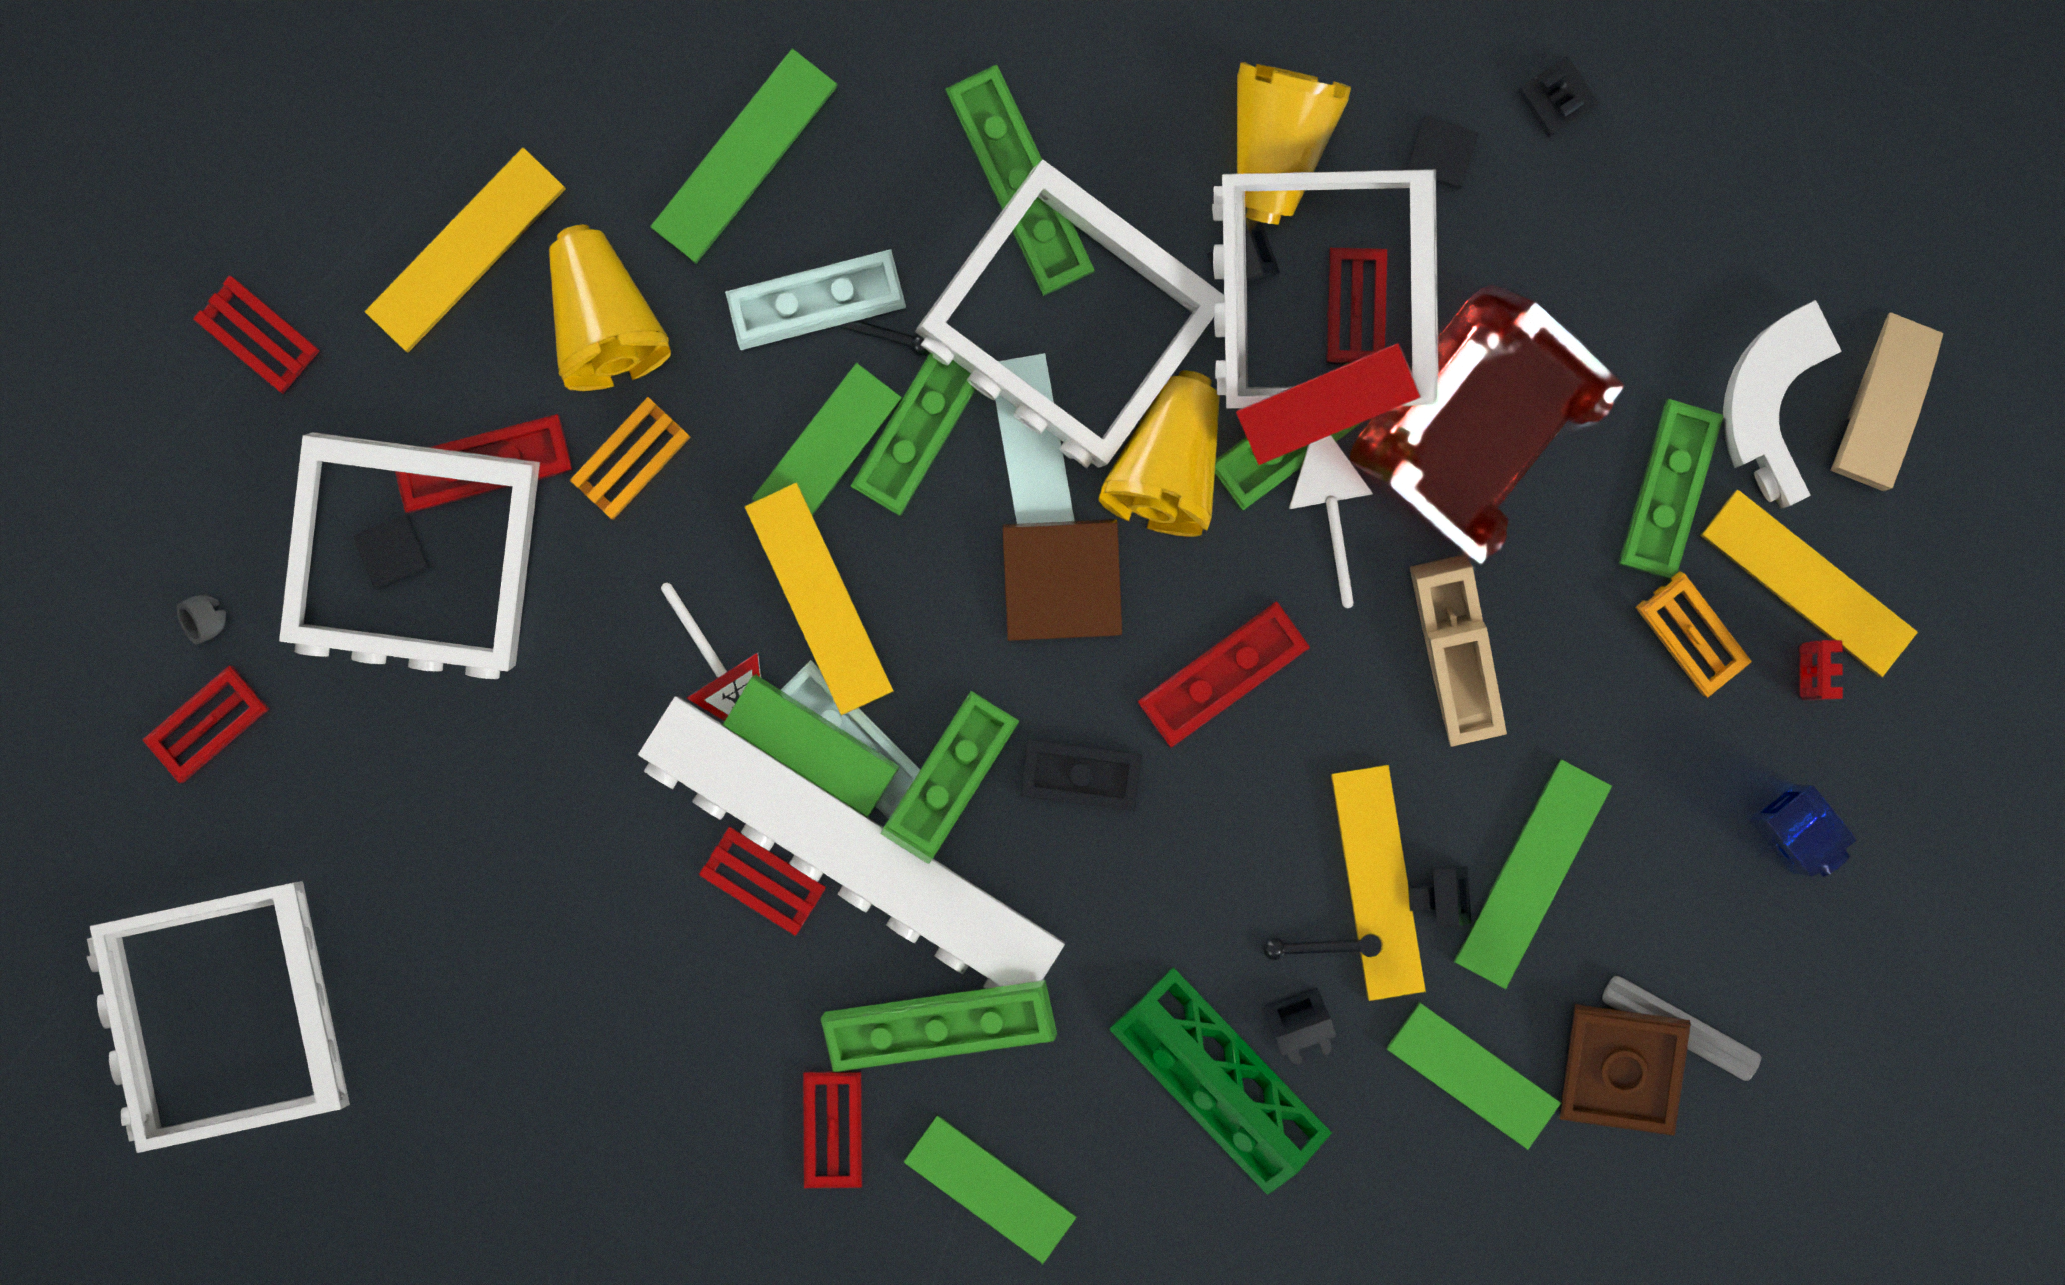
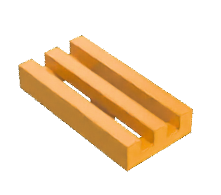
M647 397L570 481L609 518L614 520L691 436ZM649 415L657 420L595 487L588 482ZM665 430L671 433L673 437L623 491L610 502L604 496Z
M1679 571L1671 578L1672 582L1665 587H1659L1653 592L1654 596L1648 601L1643 600L1635 608L1700 693L1708 698L1752 661L1686 574ZM1680 592L1732 658V661L1726 666L1674 600V597ZM1662 607L1666 609L1715 675L1708 679L1657 613Z

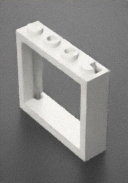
M1042 160L1032 169L915 332L924 338L921 346L931 352L933 358L947 366L954 360L971 374L967 381L980 393L992 400L1001 395L1016 406L1017 409L1013 415L1026 427L1038 434L1047 429L1063 441L1059 449L1069 459H1075L1086 468L1091 463L1099 468L1110 462L1213 319L1215 303L1225 302V299L1221 292L1045 160ZM1037 197L1192 312L1102 438L946 323Z
M1436 169L1222 175V186H1214L1212 211L1214 221H1223L1224 244L1214 245L1213 269L1215 279H1224L1225 302L1215 303L1214 326L1215 336L1225 337L1226 360L1216 361L1215 379H1217V395H1226V408H1244L1294 387H1248L1245 191L1410 188L1412 375L1420 391L1421 398L1402 406L1438 404Z
M314 432L303 435L279 641L295 643V653L303 655L329 656V649L333 648L352 651L351 660L357 662L385 664L387 656L409 658L408 667L412 669L443 671V663L466 666L465 675L498 679L500 671H509L516 666L540 462ZM322 461L513 486L493 649L304 624Z
M303 881L90 926L92 938L87 939L90 952L87 960L92 972H99L104 994L97 997L98 1013L104 1029L111 1028L115 1051L109 1052L110 1071L116 1085L123 1084L127 1107L121 1109L122 1126L126 1125L129 1142L135 1141L137 1153L340 1110L350 1105ZM275 905L314 1095L162 1127L122 937Z

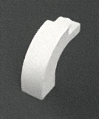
M1816 300L1774 322L1749 344L1733 369L1724 398L1723 429L1728 453L1734 468L1756 459L1760 467L1759 470L1754 472L1757 484L1767 501L1772 502L1776 500L1780 509L1811 496L1781 435L1779 411L1782 398L1788 386L1804 370L1842 352Z

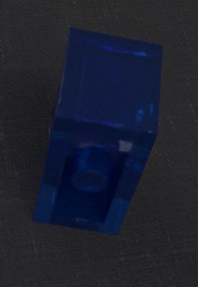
M1793 784L1749 819L1792 874L1815 876L1820 873L1822 877L1828 876L1850 858L1849 853L1845 849L1857 841L1814 785Z

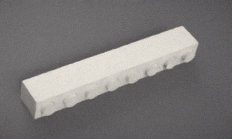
M674 697L638 754L649 762L644 769V772L671 789L680 781L697 792L692 802L709 814L721 820L725 813L728 812L746 823L741 833L753 842L769 851L774 843H777L793 853L794 856L789 864L817 882L823 873L843 885L838 895L855 907L867 912L873 904L891 916L886 926L913 943H916L921 935L940 947L934 956L954 970L964 974L968 966L986 976L988 979L983 986L985 989L1042 981L1065 945L1064 941L935 859H932L930 864H927L880 834L884 828L883 826L859 813L680 697Z

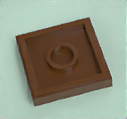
M1117 519L1002 524L1008 641L1122 635Z
M1575 1004L1560 1120L1675 1136L1691 1027L1690 1020Z

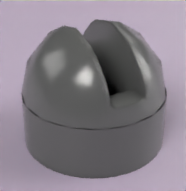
M203 594L193 596L177 604L176 610L179 623L189 640L196 645L214 638L223 630L226 624L225 610H214L219 605V600L216 597Z

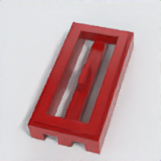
M1330 247L1326 363H1351L1385 348L1387 249ZM1342 260H1351L1349 350H1339ZM1364 261H1374L1372 351H1361Z
M229 276L224 281L222 289L218 293L213 294L208 300L209 304L203 311L200 310L193 319L274 388L284 394L320 350L234 277ZM234 294L302 350V353L296 360L228 303ZM221 312L287 368L285 373L279 376L213 319Z
M1820 640L1802 643V646H1799L1800 697H1802V700L1843 699V687H1831V676L1843 675V664H1831V653L1843 652L1842 640ZM1812 655H1817V665L1812 666ZM1812 677H1817V687L1812 688Z
M232 665L225 668L142 739L178 783H184L270 709L263 700L257 697L252 687L245 683L239 676L240 673ZM228 684L234 688L235 692L168 750L161 742ZM243 701L250 707L182 766L176 761L180 755Z
M731 826L728 827L720 843L716 846L708 862L699 873V876L795 936L827 888L822 883L800 872L773 852L753 842ZM735 843L808 889L810 893L807 898L803 900L730 854L728 851L732 844ZM720 863H724L798 910L793 919L717 872L716 870Z
M861 1071L804 1072V1188H862ZM827 1084V1176H817L816 1085ZM839 1084H849L850 1175H839Z

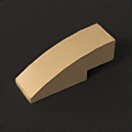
M1888 313L1847 417L1850 421L1830 471L1881 491L1893 488L1928 390L1943 337L1942 332L1894 313Z
M1465 554L1411 566L1410 572L1423 635L1450 746L1506 735L1507 731L1489 636L1482 618L1473 566Z

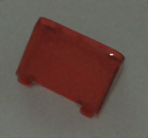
M1493 285L1482 288L1475 293L1438 337V404L1399 406L1375 416L1360 434L1350 452V461L1362 473L1464 555L1481 565L1488 556L1501 548L1507 538L1508 517L1498 507L1565 423L1570 421L1582 425L1601 420L1609 413L1614 404V398L1625 386L1536 302Z

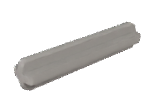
M1614 976L1603 992L1602 1001L1616 1010L1690 1020L1691 1027L1687 1049L1744 1081H1749L1760 1065L1762 1057L1759 1053L1620 976Z

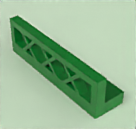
M1174 967L1139 1002L1124 1013L1109 1028L1123 1045L1267 1195L1296 1175L1332 1134ZM1167 990L1184 1006L1185 1020L1174 1019L1158 1002ZM1202 1036L1213 1037L1223 1047L1225 1062L1215 1061L1204 1050ZM1242 1078L1253 1079L1263 1089L1265 1103L1253 1102L1244 1092ZM1282 1119L1293 1120L1309 1137L1300 1149L1284 1134Z

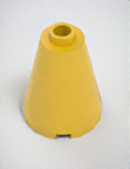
M1241 62L1239 72L1237 73V174L1314 172L1348 103L1351 86L1333 81V85L1318 82V77L1260 64H1256L1254 67L1246 62ZM1305 190L1245 191V207L1248 208L1246 218L1279 225L1281 215L1293 216Z
M584 224L571 226L559 232L557 241L549 248L558 373L562 377L565 387L569 390L577 391L606 389L614 386L611 376L629 371L631 379L635 380L660 367L671 355L668 344L669 338L604 233L600 230L590 229L588 225Z
M1188 370L1180 371L1178 376H1171L1146 410L1101 486L1098 500L1105 509L1128 522L1132 512L1149 519L1147 529L1161 533L1196 537L1202 535L1203 529L1208 530L1212 520L1220 395H1217V390L1211 387L1212 380L1198 372Z

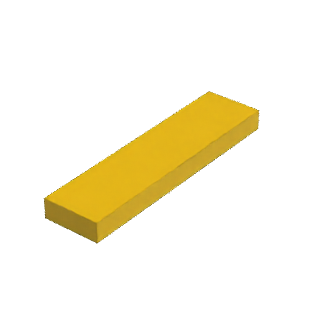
M522 147L364 312L409 353L566 188Z
M797 482L745 506L747 514L840 714L849 713L894 692Z
M1739 490L1734 491L1700 534L1702 538L1831 640H1842L1843 649L1878 677L1885 675L1918 633Z
M1389 765L1331 774L1357 938L1361 940L1367 934H1376L1383 942V949L1377 956L1366 957L1360 952L1367 999L1372 1001L1426 992L1413 911H1410L1409 887Z

